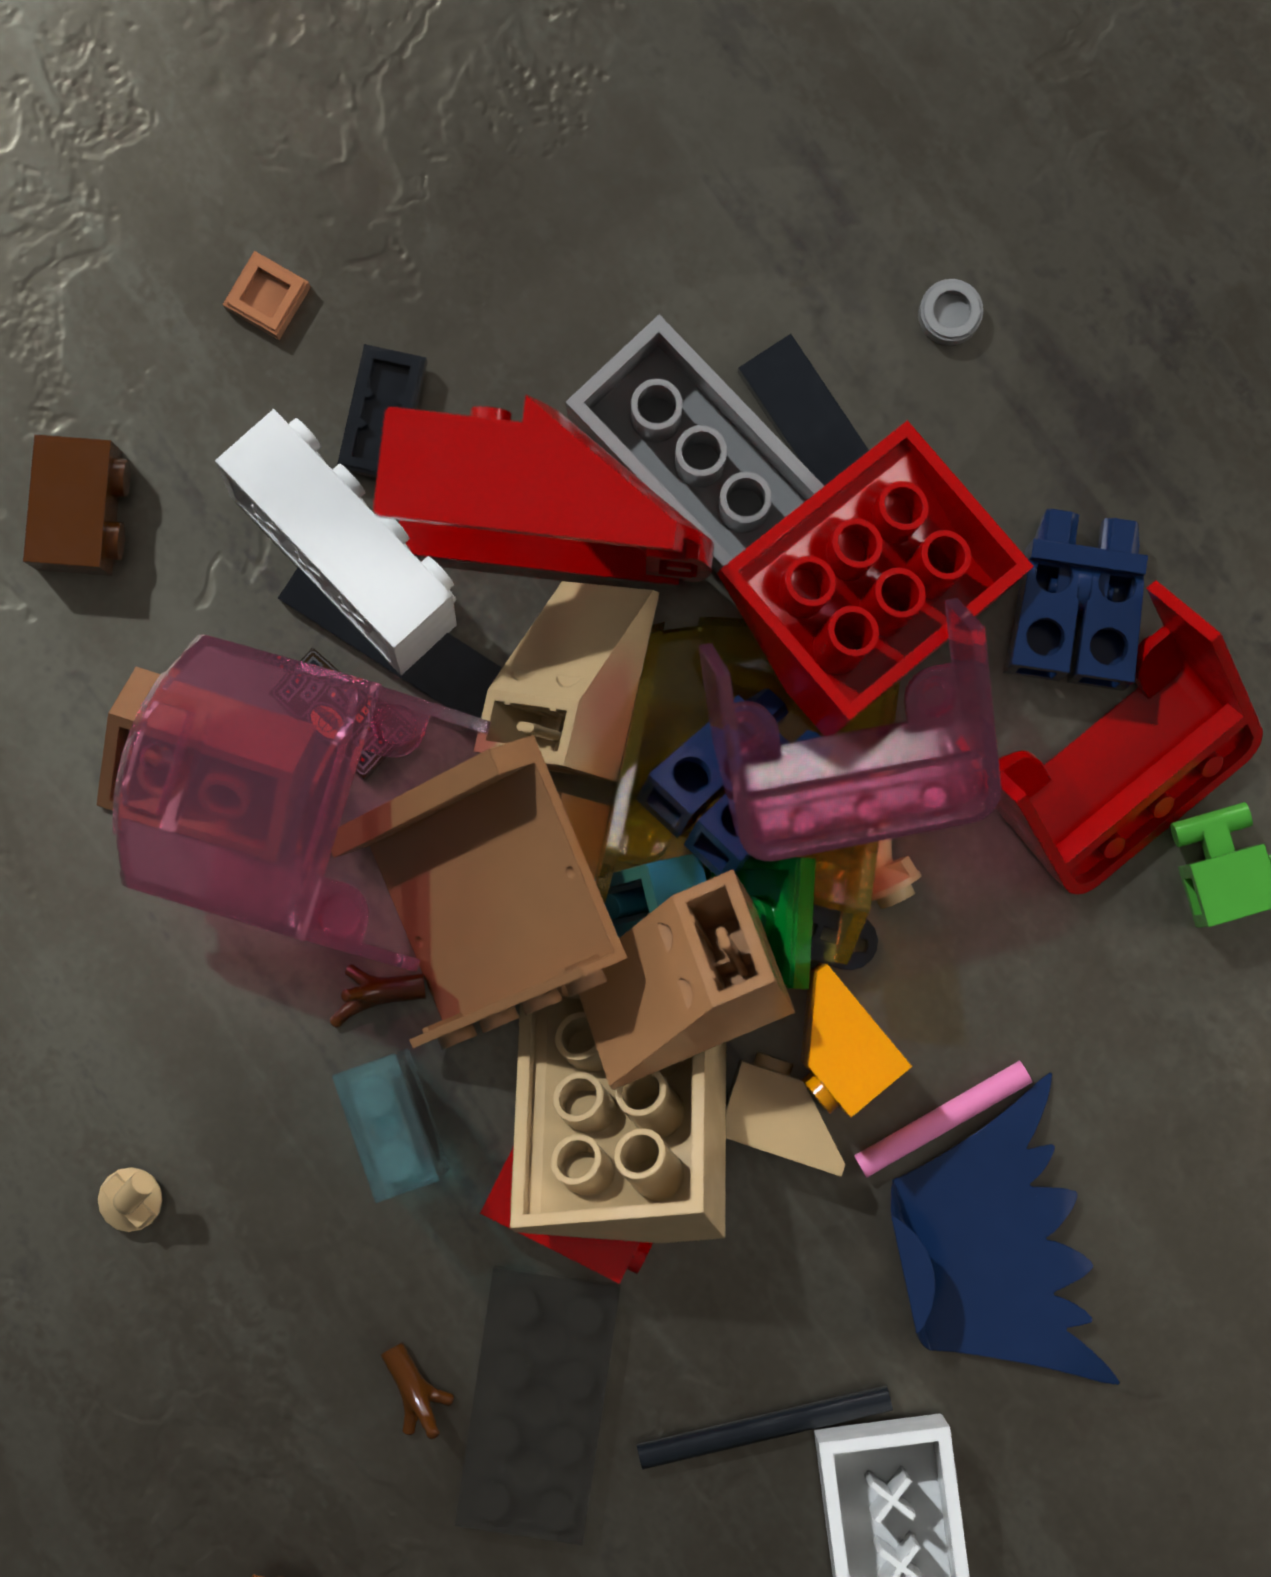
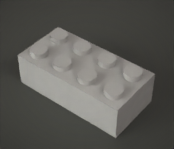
M660 314L565 402L567 417L574 425L714 543L712 569L716 573L824 487Z

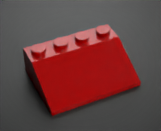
M907 420L723 566L717 574L785 691L829 741L1010 590L1034 566Z

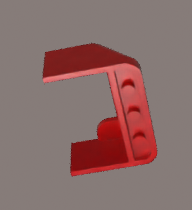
M1157 580L1146 589L1163 627L1146 637L1138 645L1135 681L1138 688L1050 761L1043 765L1033 753L1021 750L1005 755L993 763L967 737L956 744L988 800L1047 871L1071 894L1087 893L1104 882L1169 828L1171 823L1180 819L1244 766L1254 756L1262 741L1263 728L1222 634Z

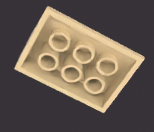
M579 994L571 997L561 996L563 1000L528 1015H525L520 1003L510 1228L517 1233L652 1243L725 1238L726 1042L612 1090L609 1087Z

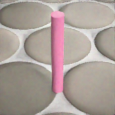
M1019 1060L854 1155V1158L865 1177L868 1178L1031 1084L1032 1079Z

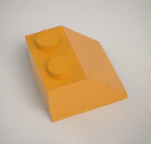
M818 963L810 970L801 1062L810 1073L802 1081L829 1114L839 1107L845 1114L852 1117L912 1066L828 964Z

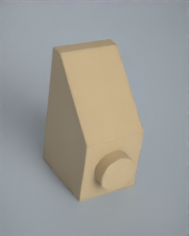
M757 1052L754 1063L740 1059L726 1099V1139L842 1177L845 1163L805 1083L799 1078L790 1076L794 1064Z

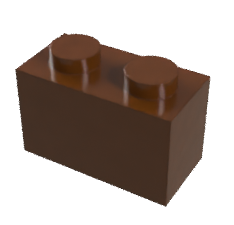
M34 434L23 562L40 571L112 576L113 560H121L124 553L125 526L123 522H117L119 497H127L129 493L131 468L129 460L122 459L123 451L111 440Z

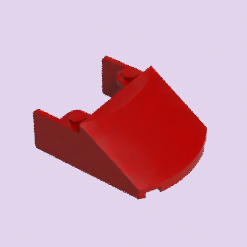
M525 395L522 422L511 421V412L494 407H472L470 416L398 407L386 409L373 511L377 517L399 520V524L410 538L405 544L414 556L425 558L429 556L434 559L667 586L679 585V578L682 581L695 583L710 576L714 554V543L563 414L548 404Z

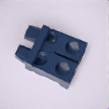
M1047 509L1042 515L1035 538L1024 550V555L1034 567L1020 579L1010 646L1007 648L1003 673L1060 681L1068 674L1067 683L1124 691L1135 683L1144 575L1146 574L1148 555L1139 554V523L1125 519L1105 518L1101 522L1098 548L1076 545L1079 514L1071 511ZM1077 617H1079V618H1078V623H1077V630H1076V638H1075L1074 652H1073V656H1072V648H1073V641H1074V634H1075L1076 619H1077Z
M769 688L761 690L746 701L737 695L721 713L711 719L648 774L636 798L647 811L678 839L695 823L698 816L726 789L728 792L696 822L684 843L716 876L732 869L737 873L743 867L750 856L809 797L823 775L821 772L822 768L833 752L831 745L817 732L807 730L793 744L786 740L776 728L785 720L789 711L785 703Z

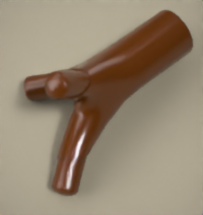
M353 964L348 965L345 969V974L360 986L344 989L341 992L342 1000L347 1003L330 1018V1023L333 1027L338 1028L353 1015L377 1005L426 999L423 973L396 977H376L363 972Z
M402 1342L381 1354V1357L392 1375L403 1400L405 1411L403 1433L406 1435L414 1434L416 1423L419 1419L427 1437L435 1439L439 1436V1430L429 1401L450 1406L454 1401V1395L436 1389L422 1377Z

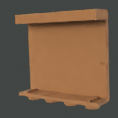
M534 735L490 748L324 834L334 858L370 846L442 1021L423 1028V1034L409 1039L412 1048L434 1039H438L442 1050L478 1035L473 1023L478 1021L483 1033L519 1018L515 1005L521 1003L525 1015L563 1000L558 987L565 985L570 997L607 982L602 970L603 968L627 959Z

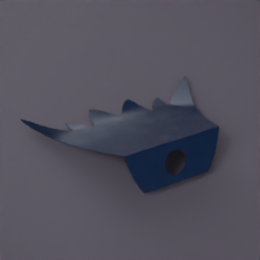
M1048 1073L1013 1105L978 1132L932 1161L892 1180L891 1218L916 1334L921 1344L930 1351L957 1352L1014 1361L1057 1370L1098 1382L1119 1385L1118 1378L1107 1364L1082 1341L1066 1330L1069 1327L1091 1323L1093 1321L1092 1317L1078 1305L1054 1295L1056 1291L1088 1274L1092 1270L1093 1264L1080 1252L1059 1242L1046 1239V1237L1057 1230L1073 1209L1078 1197L1077 1192L1065 1188L1033 1187L1030 1185L1046 1168L1055 1150L1053 1144L1027 1149L1048 1100L1052 1082V1073Z

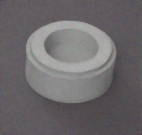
M945 279L932 285L924 294L918 310L919 324L925 335L932 341L946 346L959 345L970 339L978 329L983 317V303L980 295L970 284L958 279Z

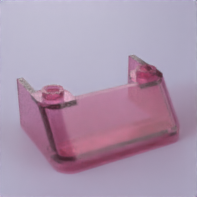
M958 598L945 600L951 663L927 667L912 677L904 693L906 721L787 744H780L777 723L764 706L750 701L734 703L730 673L713 644L699 645L712 741L736 834L744 849L751 856L763 861L782 860L971 824L983 820L994 811L999 803L1002 788L985 627Z

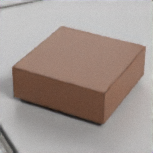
M254 251L222 305L227 311L280 340L311 286L305 279Z

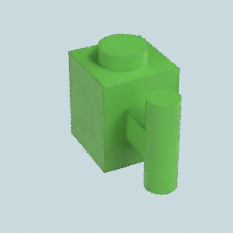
M1246 802L1170 824L1172 837L1178 848L1200 841L1206 858L1178 867L1196 928L1215 926L1271 909V854L1268 855L1265 844L1235 850L1230 834L1231 832L1253 826L1252 815Z

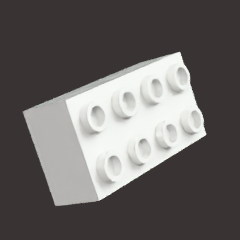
M273 409L215 460L229 495L288 558L308 576L400 675H403L447 632L449 633L457 625L454 602L457 600L449 590L454 586V583L442 567L431 557L427 556L420 562L405 544L410 539L408 534L395 519L377 517L369 509L368 505L361 498L366 493L364 488L343 465L338 464L332 470L326 464L322 456L317 452L322 447L321 444L299 419L295 418L288 424Z
M941 1413L814 1429L833 1577H970L949 1424Z

